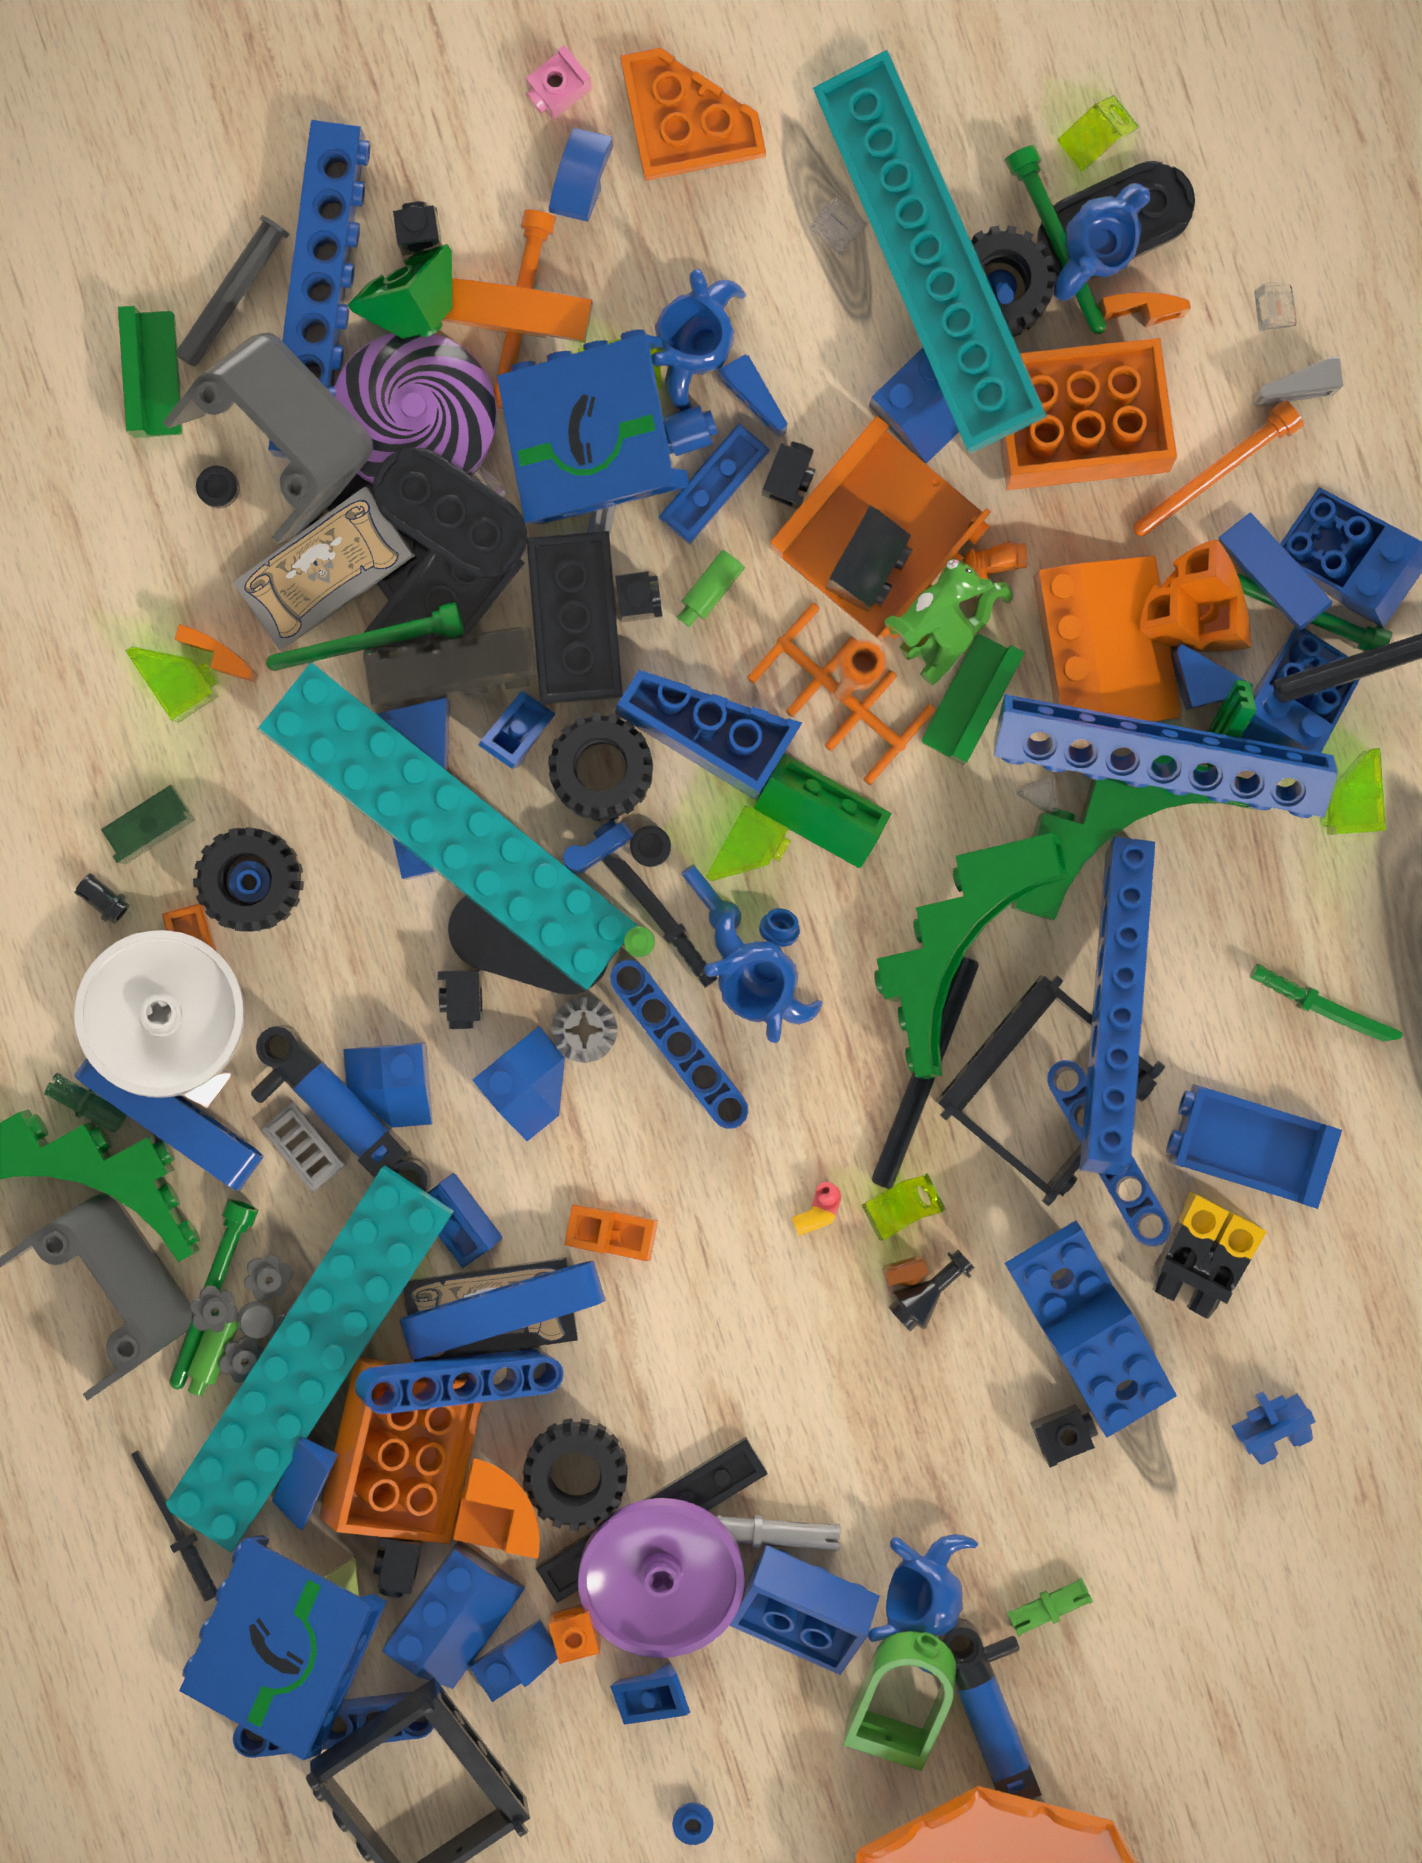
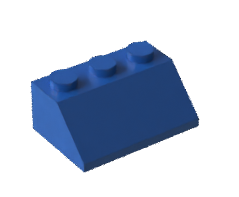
M924 348L918 351L871 397L869 407L889 425L892 431L925 464L959 433Z
M457 1541L390 1634L382 1652L415 1676L429 1681L435 1677L440 1685L454 1689L522 1594L525 1586L462 1541Z
M766 1545L750 1573L744 1587L739 1610L729 1626L841 1675L868 1637L880 1595L868 1591L860 1584L851 1583L830 1574L822 1567L813 1566L792 1557L791 1554L784 1550Z

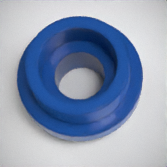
M245 861L235 866L229 877V886L234 896L239 900L256 902L268 894L271 887V875L263 864L256 861ZM246 874H252L257 880V885L252 890L245 888L242 883L243 877Z
M782 908L772 909L762 917L759 924V933L764 940L774 942L777 946L786 947L793 945L798 940L800 934L798 918L789 910Z
M689 1802L680 1806L676 1810L672 1821L675 1836L681 1842L688 1845H698L705 1842L712 1834L714 1826L713 1816L709 1809L697 1802ZM690 1819H696L700 1822L701 1826L696 1831H690L685 1826L686 1822Z

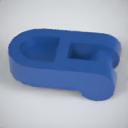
M614 819L610 820L593 833L596 839L586 846L573 845L568 847L563 855L566 868L574 874L584 873L625 845L634 837L626 822H621L617 825Z

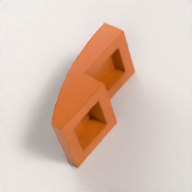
M1153 292L1116 294L1103 297L1098 304L1105 321L1141 312L1145 327L1182 318L1191 309L1188 299Z
M179 624L175 640L181 644L214 653L210 668L217 672L256 683L258 674L238 654L212 637Z
M573 1204L564 1245L602 1254L610 1253L642 1261H651L658 1220Z

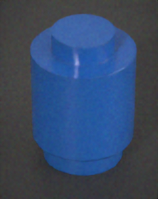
M700 405L663 417L669 454L674 453L675 456L712 445L711 436L718 434L711 410L703 412Z

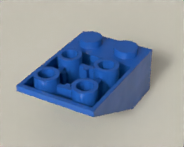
M1320 487L1280 543L1325 593L1351 611L1383 628L1422 574L1421 540Z
M1294 627L1253 690L1256 712L1241 738L1321 753L1360 679L1286 703H1280L1274 697L1273 682L1277 679L1348 656L1307 629L1303 628L1298 631Z

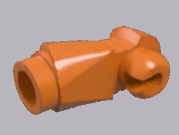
M1007 541L990 549L976 552L972 548L966 554L963 562L974 569L982 579H988L987 574L992 575L1027 568L1026 543L1017 544Z

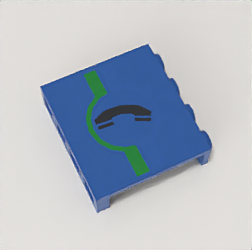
M643 329L631 330L620 334L621 340L609 344L607 340L592 341L583 345L584 351L574 354L571 351L554 352L547 355L546 362L535 364L534 361L516 363L511 365V372L497 375L525 523L544 525L689 487L687 471L672 468L650 353V350L663 346L662 338L647 335Z
M264 1535L248 1537L237 1546L233 1553L232 1563L234 1565L228 1578L222 1582L215 1596L217 1601L212 1616L204 1622L200 1629L199 1639L201 1641L196 1653L189 1658L182 1672L184 1680L179 1691L294 1756L306 1760L321 1755L387 1601L374 1594L359 1597L266 1547L269 1538Z

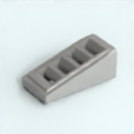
M1339 356L1330 357L1262 386L1252 396L1253 404L1258 406L1281 403L1283 400L1290 402L1335 395L1343 387Z
M294 1101L262 1128L263 1132L312 1192L319 1189L347 1164ZM294 1117L298 1124L285 1136L281 1137L277 1131ZM304 1130L308 1137L292 1150L288 1143ZM315 1143L319 1149L303 1162L298 1156ZM325 1156L329 1163L314 1175L309 1168Z

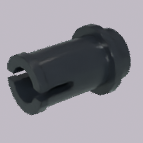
M92 873L83 878L74 892L102 914L101 919L104 922L110 920L115 924L123 917L130 906L125 901L126 896L124 894L117 895Z

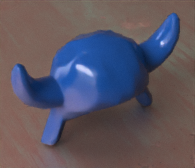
M1132 183L1124 187L1116 198L1107 196L1092 199L1081 207L1080 212L1066 226L1065 245L1069 261L1055 282V299L1067 301L1085 285L1091 276L1108 277L1117 274L1120 270L1127 267L1135 257L1136 249L1139 245L1141 224L1137 214L1150 201L1148 188L1139 183Z
M695 269L690 273L689 281L692 292L675 298L669 305L663 308L655 324L656 337L662 338L663 346L656 348L658 352L651 355L652 364L654 366H668L665 377V390L671 403L681 411L692 407L688 397L692 376L694 374L704 375L709 371L717 370L727 360L728 353L734 343L735 332L731 319L724 308L731 298L744 299L746 297L742 287L731 280H719L708 287L700 269Z
M730 909L720 917L714 934L716 948L723 959L705 965L704 972L709 977L719 975L718 987L721 992L722 1001L735 1015L757 1023L766 1022L768 1041L778 1043L782 1032V1019L798 1025L809 1022L818 1015L823 1003L821 1000H816L811 1004H804L794 997L798 981L797 965L774 942L755 941L744 944L735 930L736 910Z
M953 1534L943 1536L932 1543L925 1556H922L900 1538H892L890 1547L903 1560L896 1567L888 1588L886 1600L888 1624L871 1629L868 1639L871 1642L885 1640L896 1633L907 1631L926 1632L934 1636H942L952 1630L958 1623L959 1615L963 1610V1592L961 1581L951 1572L947 1564L955 1552L961 1549L976 1548L978 1542L965 1535ZM918 1667V1668H920V1669H921L922 1671H924V1672L933 1674L932 1672H930V1671H928V1670H926V1669H924V1668Z

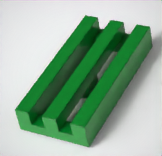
M1236 679L1206 732L1241 738L1256 712L1250 682ZM1207 763V767H1214L1213 764Z

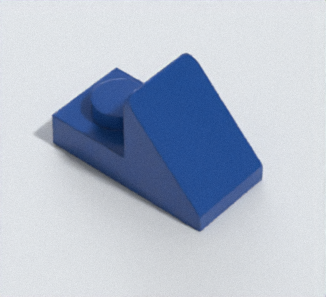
M522 690L482 738L478 746L511 769L518 768L524 761L530 748L552 722L555 713Z
M539 1619L471 1663L470 1669L493 1702L521 1683L524 1687L528 1686L558 1658L553 1639Z
M671 1662L666 1663L650 1675L619 1679L610 1686L624 1725L681 1717L690 1713L678 1675Z

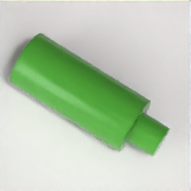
M721 550L681 602L685 605V608L677 616V619L689 628L698 617L705 620L744 571L745 567L728 552Z
M634 927L626 933L624 945L631 955L643 957L654 949L655 937L645 927Z
M237 1319L231 1323H225V1328L221 1332H214L211 1328L204 1331L187 1372V1375L192 1378L188 1388L190 1393L203 1396L208 1384L215 1385L221 1371L219 1360L226 1354L224 1350L225 1345L234 1339L238 1329Z

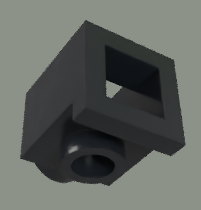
M415 201L403 204L402 210L393 211L397 244L402 256L442 246L438 212L434 205L427 206L426 202Z
M794 441L791 442L790 446L781 443L763 486L762 496L797 510L802 505L804 499L803 496L798 495V491L807 492L816 470L809 467L814 450Z
M649 571L616 576L622 622L663 617L657 576H649Z
M482 970L438 971V980H446V988H439L440 1013L447 1012L449 1029H473V1021L483 1020Z
M1076 1404L1030 1422L1043 1457L1050 1468L1058 1465L1057 1463L1095 1448L1091 1438L1098 1436V1432L1089 1412L1081 1414ZM1065 1430L1075 1431V1439L1068 1443L1061 1441V1435Z
M379 1537L377 1546L386 1547L385 1550L378 1549L373 1574L380 1575L378 1584L379 1594L393 1598L403 1597V1593L411 1594L415 1584L423 1541Z

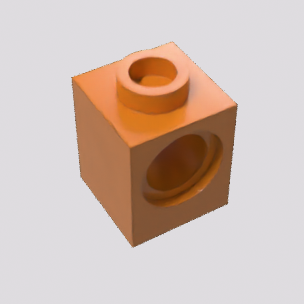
M582 1604L551 1612L549 1627L559 1664L600 1654L601 1639L599 1632L594 1627L589 1610L584 1611Z

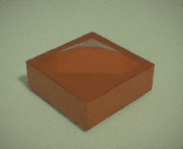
M920 1255L890 1263L883 1267L889 1286L896 1284L912 1286L920 1282L925 1275H929L926 1262Z

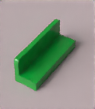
M119 306L118 320L126 432L133 438L181 435L183 433L182 424L168 428L163 423L181 400L178 356L176 355L175 314L172 311L140 313L135 306Z
M978 634L925 731L921 742L962 765L966 764L1025 652L1012 645L1006 648Z
M785 753L754 806V810L857 868L863 866L892 814Z

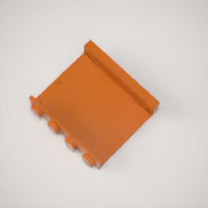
M876 416L770 541L769 548L882 643L888 635L894 640L899 635H892L884 621L890 616L901 617L904 615L917 597L933 586L931 583L942 572L948 561L956 559L961 562L964 557L958 551L968 540L975 545L990 526L985 522V519L991 511L986 508L982 512L887 432L889 425L879 416ZM871 505L911 535L906 546L913 550L902 570L900 571L893 567L886 582L893 586L882 606L879 607L873 604L868 613L825 588L862 518Z

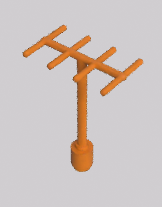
M811 603L788 631L777 639L774 647L747 676V679L755 684L784 651L814 678L786 710L790 717H794L821 685L831 692L836 700L841 701L852 711L851 715L825 743L826 749L833 751L860 719L891 745L863 778L865 783L871 785L898 753L906 748V744L936 709L931 704H927L900 736L897 735L869 710L897 678L895 672L889 670L862 702L852 695L855 689L862 690L871 687L884 672L886 660L884 652L878 645L866 640L857 641L856 638L851 636L822 669L792 643V640L820 610L817 604ZM837 667L841 678L839 683L830 676Z

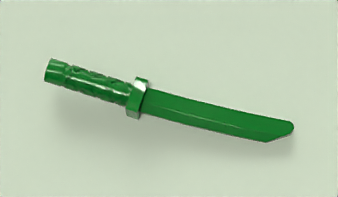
M1258 963L1250 973L1251 979L1263 983L1262 985L1272 988L1277 993L1283 994L1291 1000H1295L1294 1002L1297 1003L1295 1007L1308 1012L1312 1010L1332 1021L1382 1042L1398 1040L1403 1036L1401 1031L1319 996V991L1314 988H1301L1296 983L1288 981V979L1281 975L1278 976L1277 973L1268 970Z

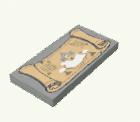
M365 486L234 580L233 583L277 648L284 650L415 555L396 527L382 516L374 495Z

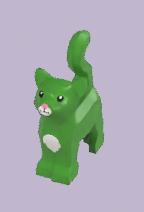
M953 559L948 561L942 569L937 583L922 592L901 617L890 616L884 622L892 635L899 634L905 641L899 648L907 660L919 657L925 662L926 666L920 675L933 686L951 669L959 656L970 646L975 634L987 624L994 601L1000 597L1003 602L1010 603L1014 595L1009 584L1005 582L992 583L989 579H982L967 563ZM980 594L977 599L975 613L971 617L966 618L959 607L960 602Z

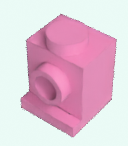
M563 45L558 49L557 54L526 78L529 90L525 94L539 113L546 110L554 120L592 89L591 78L567 47ZM555 76L563 79L562 84L558 87H551L548 84Z

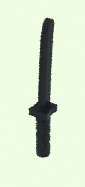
M611 856L605 857V864L623 882L665 933L663 937L667 943L673 942L674 947L677 948V951L684 958L687 965L692 968V972L699 978L703 987L706 988L714 983L718 978L716 976H706L704 968L707 963L702 959V956L695 949L687 935L684 934L687 930L682 923L678 925L660 900L625 861Z
M139 1450L131 1453L176 1541H178L170 1545L173 1553L180 1551L204 1602L211 1600L216 1596L217 1588L213 1584L214 1582L205 1568L206 1566H204L200 1555H198L196 1547L193 1545L198 1540L196 1534L193 1533L187 1537L185 1536L175 1515L168 1509L166 1505L167 1500Z

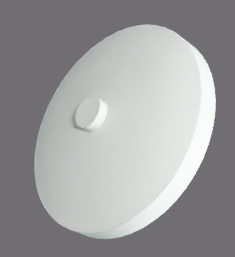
M167 930L136 933L117 941L103 951L86 971L77 991L74 1009L76 1034L80 1046L91 1065L115 1086L136 1095L157 1098L173 1097L191 1092L205 1085L218 1075L228 1064L239 1045L245 1015L244 1001L239 983L221 955L212 947L193 936Z

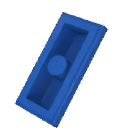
M451 1174L427 1192L454 1211L439 1234V1238L462 1268L490 1250L502 1239L500 1232L456 1174Z
M300 1437L292 1454L293 1459L284 1472L272 1499L274 1504L301 1530L304 1529L338 1456L337 1453L303 1437Z

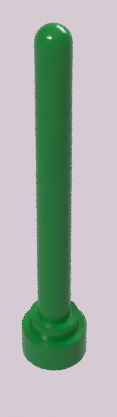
M1029 145L1010 154L1005 158V162L1011 176H1016L1018 181L1024 182L1061 266L1064 268L1069 261L1065 245V231L1038 174L1041 171L1039 163L1042 160L1035 145ZM1086 282L1075 296L1090 330L1094 334H1102L1106 330V322L1089 284Z
M1237 573L1245 595L1277 608L1252 579ZM1325 611L1310 622L1313 625L1357 643V648L1363 652L1389 644L1393 634L1392 631L1378 625L1375 628L1367 626L1364 629Z
M456 602L439 606V611L432 612V617L273 654L267 658L266 666L272 671H278L432 633H437L438 636L446 635L447 638L464 635L458 605Z
M227 1199L222 1216L225 1218L223 1225L226 1229L204 1287L215 1286L219 1291L221 1290L241 1233H246L248 1226L252 1227L259 1211L256 1207L239 1200ZM193 1321L186 1333L169 1379L170 1386L176 1390L182 1389L186 1384L187 1372L204 1331L195 1328Z

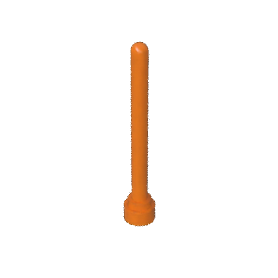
M532 209L524 210L521 228L524 229L523 236L527 239L517 287L533 289L542 243L547 242L548 235H553L556 217L552 214ZM506 332L497 375L511 372V365L517 363L523 334ZM496 378L494 387L497 409H503L498 380Z
M1283 400L1270 410L1271 415L1266 418L1267 423L1138 520L1133 527L1134 533L1137 536H1146L1275 437L1292 436L1304 426L1299 413L1288 401Z

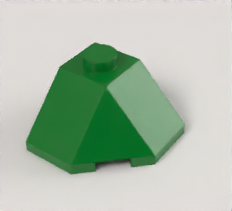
M448 244L417 252L403 261L406 266L396 269L386 278L381 274L368 282L348 304L350 310L402 339L418 334L424 338L436 333L443 325L441 321L453 308L452 251Z

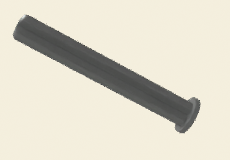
M261 215L259 218L262 221L261 225L176 350V355L187 364L194 367L198 365L283 237L288 238L290 235L286 230L264 215Z

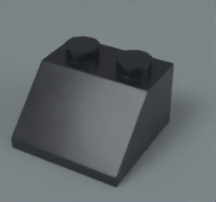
M870 505L830 576L825 589L868 613L873 604L881 607L893 586L886 582L893 567L901 571L913 550L906 546L911 535L881 511Z

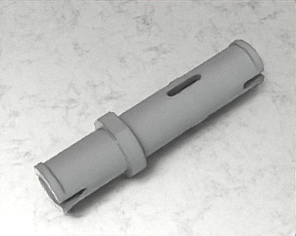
M754 1515L753 1519L716 1516L728 1528L737 1543L751 1544L752 1548L760 1549L761 1545L839 1550L840 1524L764 1520L762 1515Z

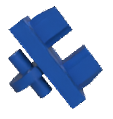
M1262 1391L1255 1395L1259 1407L1247 1412V1419L1232 1425L1236 1437L1249 1455L1252 1454L1258 1463L1263 1465L1276 1458L1278 1452L1274 1443L1285 1437L1288 1438L1293 1446L1299 1447L1312 1441L1311 1424L1316 1421L1311 1410L1305 1406L1298 1393L1287 1399L1281 1395L1269 1401Z

